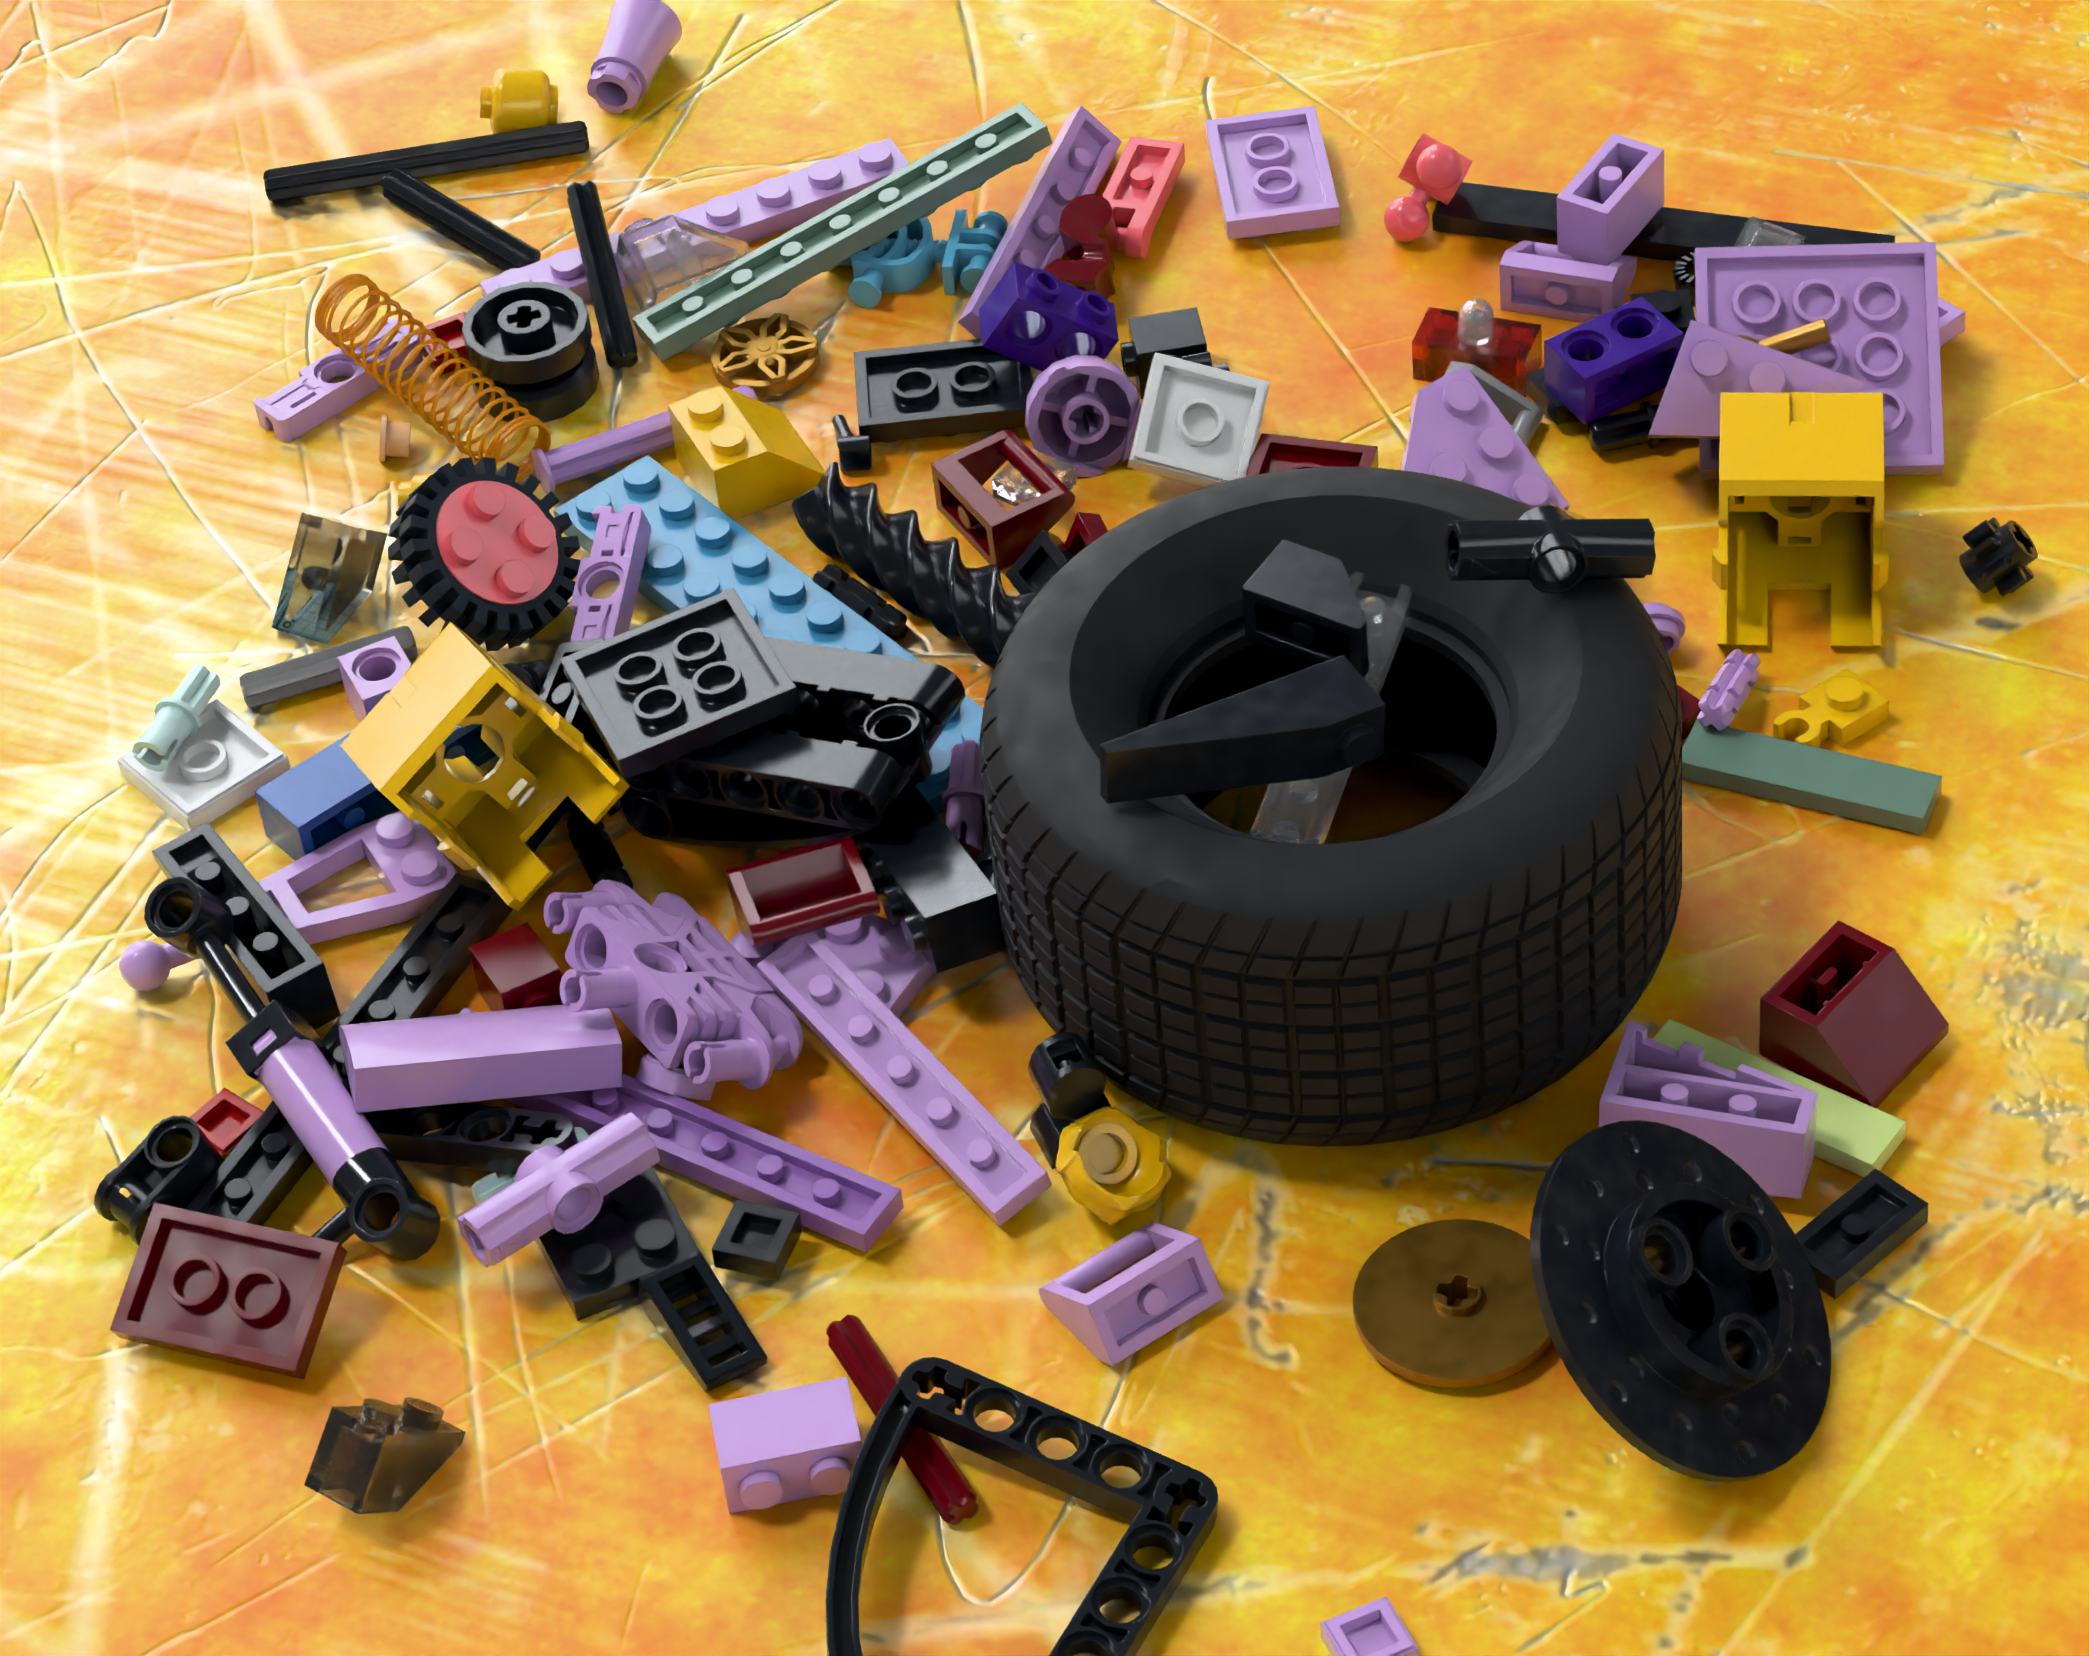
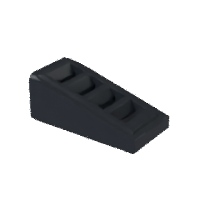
M700 1251L639 1279L638 1302L652 1324L705 1392H709L767 1364L766 1354ZM692 1294L697 1296L698 1300L677 1310L672 1305ZM707 1311L712 1316L690 1328H687L684 1322ZM719 1329H722L726 1334L700 1348L695 1342ZM734 1346L741 1353L715 1367H711L707 1359Z

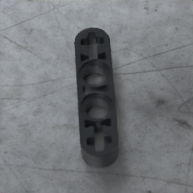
M465 1102L362 1112L393 1158L401 1161L516 1174L525 1158L535 1150L544 1146L554 1145L565 1151L578 1143L572 1120L566 1115L553 1112ZM439 1128H443V1129H441V1130H439V1131H437V1132L430 1133V1134H427V1135H423V1134H425V1133H427V1132H429V1131H432V1130H435V1129H439ZM499 1135L494 1139L479 1142L487 1137Z

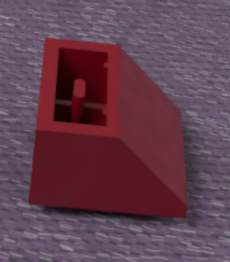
M1839 920L1760 998V1055L1800 1076L1874 1108H1877L1948 1034L1949 1030L1948 1022L1897 951Z

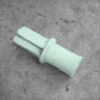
M195 665L188 672L172 697H165L158 701L155 706L153 721L133 745L132 751L138 754L136 759L139 763L153 771H164L170 765L177 750L187 737H193L199 731L201 726L199 715L220 686V678L217 673L210 672L205 665Z

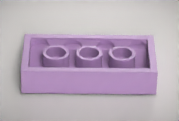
M563 1004L339 1025V1038L356 1113L622 1087L621 1038L609 1008L570 1012L568 1010L569 1006H564Z

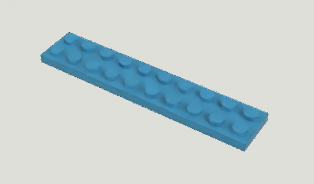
M648 455L554 510L555 517L566 512L568 513L573 524L563 533L568 537L578 536L580 546L588 553H591L597 523L592 516V511L595 508L612 506L615 513L623 511L625 505L641 506L651 525V534L638 592L667 614L734 588L765 637L920 661L866 619L835 598L830 592L813 582V579ZM966 695L929 751L933 766L930 775L923 782L916 785L938 815L945 811L941 806V796L948 789L952 747L954 744L964 743L965 739L976 740V744H980L983 708Z

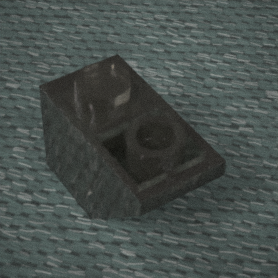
M412 1397L404 1398L403 1404L397 1405L376 1399H365L362 1406H334L330 1411L304 1485L357 1514L398 1512L461 1446L466 1432L442 1420L444 1411L440 1407Z

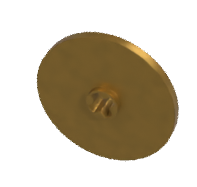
M1450 1219L1412 1227L1390 1238L1376 1249L1364 1263L1355 1281L1353 1290L1354 1322L1363 1344L1385 1367L1398 1375L1422 1384L1445 1388H1467L1498 1382L1526 1369L1553 1342L1546 1327L1536 1294L1532 1273L1530 1240L1511 1229L1494 1223L1469 1219ZM1456 1298H1464L1460 1307H1452Z

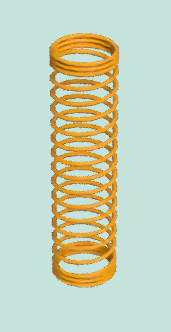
M360 273L349 274L335 281L326 289L315 311V327L318 332L331 341L334 346L341 348L344 355L351 357L355 364L363 367L367 374L376 378L379 384L387 387L391 394L398 396L403 404L410 406L413 413L420 415L425 423L432 425L437 433L444 435L449 443L458 447L461 453L472 457L473 463L480 461L483 458V454H485V457L495 459L497 472V463L506 460L520 448L532 426H537L539 429L538 438L532 450L541 448L543 452L549 451L551 432L543 421L530 415L528 409L519 406L516 399L507 396L504 389L495 386L492 379L484 377L481 370L472 367L469 360L460 357L457 350L448 347L446 341L437 338L434 331L425 328L422 321L414 319L411 312L402 309L399 302L390 299L388 293L379 290L377 284L367 276ZM366 285L369 292L359 297L348 308L342 318L339 332H332L331 322L333 314L341 300L350 291ZM380 296L384 297L385 301H380ZM368 298L360 316L349 327L344 329L345 322L352 310L361 301ZM387 305L386 314L371 327L366 338L354 344L355 337L359 336L369 327L377 314L378 308ZM391 305L396 307L397 310L391 311ZM328 313H329V317H328V321H327V329H326V319H327V316H328ZM398 314L397 324L383 336L375 350L366 353L368 342L379 334L389 317ZM403 315L407 316L408 320L402 321ZM410 324L408 335L404 336L397 343L387 359L377 363L380 351L390 344L397 335L399 328ZM414 324L419 326L420 329L414 331ZM421 334L419 345L405 357L398 369L389 372L391 361L401 354L411 337ZM426 334L430 335L431 339L425 340ZM350 340V344H344V343H343V342H347V341ZM433 343L431 354L418 365L412 377L400 382L403 370L413 363L420 354L422 347ZM437 344L442 345L443 349L437 350ZM363 345L361 354H356L355 348ZM444 353L442 364L429 376L425 385L412 391L415 379L425 372L435 356ZM449 353L454 356V359L448 360ZM374 355L373 363H367L366 358ZM456 363L453 375L441 385L433 398L424 401L426 390L437 381L445 367ZM460 363L465 364L466 368L460 370ZM386 364L384 373H378V367ZM468 372L465 384L452 396L448 405L435 411L439 398L450 389L458 376ZM398 373L396 382L390 383L389 377ZM472 373L477 374L478 378L472 379ZM479 382L477 394L468 401L458 416L447 421L452 406L459 402L468 387ZM410 383L408 391L401 392V386ZM484 383L489 384L490 388L483 390ZM491 392L489 403L477 414L473 423L459 430L463 417L472 410L481 396ZM495 392L499 393L502 398L495 399ZM421 393L419 402H413L412 396ZM433 402L431 412H425L424 406ZM503 402L500 414L488 425L486 431L479 437L471 440L476 425L485 418L491 407ZM507 402L511 403L513 408L507 409ZM445 412L443 421L437 422L436 415ZM511 412H515L514 419L498 430L490 441L488 448L483 450L486 438L495 430L503 417ZM519 412L524 413L525 416H519ZM457 421L455 431H448L447 425ZM525 429L517 444L499 458L500 452L507 442L516 433ZM469 431L467 440L460 441L459 435ZM481 441L478 451H472L471 445ZM532 450L516 465L519 467L515 480L516 483L522 482L527 476L535 472Z

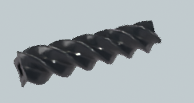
M832 462L819 483L813 489L793 500L792 508L798 524L807 538L821 552L833 560L847 565L859 578L872 587L888 593L901 607L913 615L929 621L939 633L954 643L970 649L981 662L994 670L1011 631L1026 607L1038 594L1037 592L1018 596L1006 595L1002 587L1000 570L997 565L991 564L978 568L965 567L961 560L957 538L952 536L935 541L924 540L920 532L918 514L915 510L911 509L895 514L884 513L880 506L877 485L871 482L856 487L844 486L840 478L837 462Z

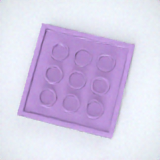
M1936 242L1695 248V305L1697 322L1736 336H1750L1759 341L1824 318L1832 341L1792 354V356L1865 381L1861 393H1883L1884 475L1943 474L1944 440ZM1699 439L1700 479H1719L1720 440Z

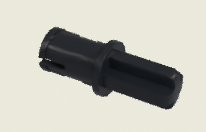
M1648 401L1640 403V410L1603 417L1588 423V437L1592 450L1602 453L1648 443L1650 449L1658 447L1659 442L1670 440L1671 438H1648L1659 404L1651 406Z

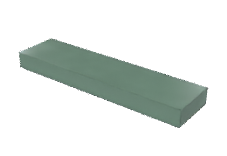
M1698 720L1695 721L1682 748V779L1921 835L1935 808L1942 788V776L1730 727L1718 731L1712 724L1703 727Z

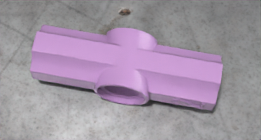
M630 1112L627 1115L623 1114L565 1151L554 1145L539 1148L527 1156L519 1166L513 1184L457 1218L460 1233L469 1245L473 1255L487 1268L490 1265H496L553 1228L563 1234L579 1231L593 1221L600 1211L605 1195L660 1161L657 1145L647 1132L644 1123Z

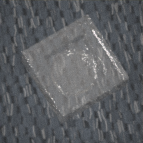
M1028 447L1069 490L1076 485L1074 465ZM1010 463L991 479L993 497L1016 507L1040 496L1039 492Z

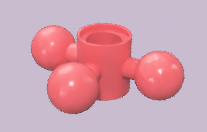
M1423 132L1398 175V178L1414 187L1409 196L1396 198L1386 208L1384 224L1388 233L1393 238L1403 242H1410L1420 238L1426 232L1429 225V212L1426 204L1430 197L1448 205L1473 161L1458 153L1451 146L1443 144Z

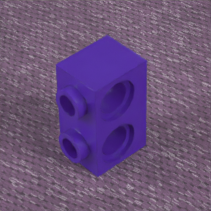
M1016 261L1012 263L979 309L982 346L1042 372L1053 362L1073 355L1098 356L1105 359L1119 341L1115 306L1113 303L1097 292L1083 291L1058 280L1046 270L1032 269Z
M1643 296L1545 340L1544 387L1586 425L1665 388L1684 340V333Z

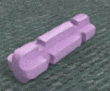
M1736 649L1727 656L1723 666L1709 685L1707 692L1698 703L1701 712L1697 719L1703 727L1712 724L1718 731H1721L1730 725L1735 714L1751 691V687L1759 677L1757 667L1761 661L1754 652L1745 655L1740 649Z

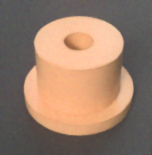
M388 415L381 416L379 461L385 462L386 456L409 457L411 422L388 421Z

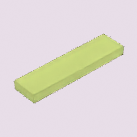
M1669 1019L1652 1039L1677 1050L1680 1049L1684 1042L1704 1049L1703 1060L1736 1072V1069L1741 1064L1817 1092L1814 1156L1863 1178L1875 1168L1880 1171L1905 1139L1906 1121Z

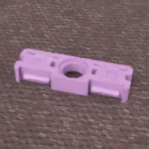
M388 318L386 325L379 334L368 342L366 353L377 348L383 336L397 324L398 320ZM404 325L399 328L397 335L390 344L380 351L377 363L387 359L397 343L404 336L408 335V327ZM418 334L411 337L401 354L391 361L389 372L398 369L405 357L419 345ZM363 345L355 348L356 354H361ZM338 347L300 370V378L263 400L256 397L254 405L259 425L266 431L273 428L275 437L287 443L299 438L383 385L379 384L375 377L367 374L363 367L355 364L351 357L344 355L341 348ZM422 351L413 363L403 370V373L423 361ZM374 355L367 357L366 362L373 363ZM386 364L378 367V373H384ZM398 373L390 376L389 381L397 378ZM337 377H351L343 382L326 383Z
M625 505L623 511L615 513L612 506H600L592 511L597 528L590 557H581L570 604V608L576 617L570 642L603 638L607 640L629 631L651 534V525L641 506ZM611 580L620 582L618 589L609 597L603 599L592 598L594 590L600 584Z

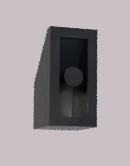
M1283 539L1242 586L1245 637L1318 664L1344 655L1364 678L1369 672L1367 622L1342 559Z

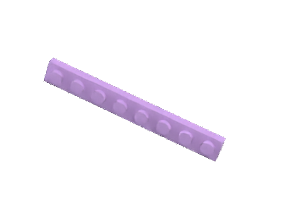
M888 138L879 142L868 143L859 149L828 160L817 161L808 167L780 177L763 180L757 185L740 191L714 197L708 202L683 211L663 215L654 221L629 230L609 234L621 286L624 288L799 226L910 163L892 140ZM579 247L560 251L552 257L520 268L509 269L500 275L480 281L482 297L498 288L520 282H549L569 288L580 296L583 302L592 299Z

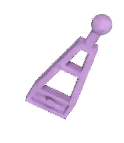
M398 811L348 831L258 883L310 945L406 922L422 916L457 871L447 856L437 849L438 843L428 828L417 819L412 821L404 813ZM363 858L367 859L389 892V894L307 913L296 896ZM140 940L130 944L123 951L119 961V971L124 982L131 988L139 991H151L160 987L167 980L171 969L194 961L197 958L189 957L168 943L160 945L154 941Z

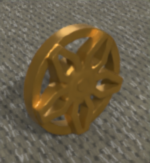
M774 313L770 318L746 321L734 327L726 326L720 331L719 339L714 344L711 352L713 373L722 386L734 389L746 385L754 390L757 397L778 395L799 387L815 373L820 360L818 342L813 332L801 323L789 320L788 315L782 313ZM729 351L731 354L723 360L725 354ZM805 360L799 368L788 374L789 364ZM751 376L763 381L746 380L741 377Z

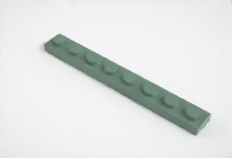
M1022 102L633 317L632 320L639 336L661 361L672 355L687 351L697 341L723 327L737 323L744 315L769 301L784 297L794 287L822 272L834 269L841 261L870 245L884 241L891 233L918 218L931 215L938 207L967 191L981 187L988 179L1006 169L1028 161L1035 153L1053 144L1048 128Z

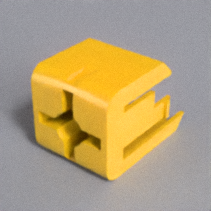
M1721 392L1719 547L1712 548V580L1718 586V646H1768V590H1830V647L1882 646L1881 588L1888 581L1889 548L1882 547L1885 481L1883 393ZM1788 496H1811V506H1788Z
M449 622L404 673V677L389 693L384 695L340 745L373 785L410 820L417 819L440 841L437 845V849L462 870L476 869L503 901L517 911L527 903L553 873L526 842L560 803L568 796L594 824H597L630 787L584 739V735L452 622ZM472 724H482L480 738L500 758L494 769L489 773L483 772L466 756L444 759L446 745L443 742L458 725L463 728Z

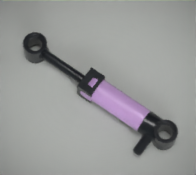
M178 876L168 878L158 884L150 893L145 905L144 919L148 929L157 937L189 957L202 959L245 1022V1025L225 1042L245 1073L263 1084L345 1205L343 1209L311 1237L338 1242L342 1245L353 1234H356L361 1240L391 1257L403 1261L417 1259L427 1253L436 1242L440 1231V1215L436 1206L427 1198L417 1193L362 1112H355L351 1095L324 1057L329 1050L309 1021L275 999L265 1006L225 948L234 929V916L230 907L224 901L188 878ZM399 1212L397 1220L390 1227L393 1217Z

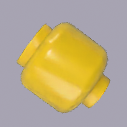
M500 68L493 76L492 86L481 85L480 118L490 119L493 134L557 124L558 85L550 84V79L544 71Z

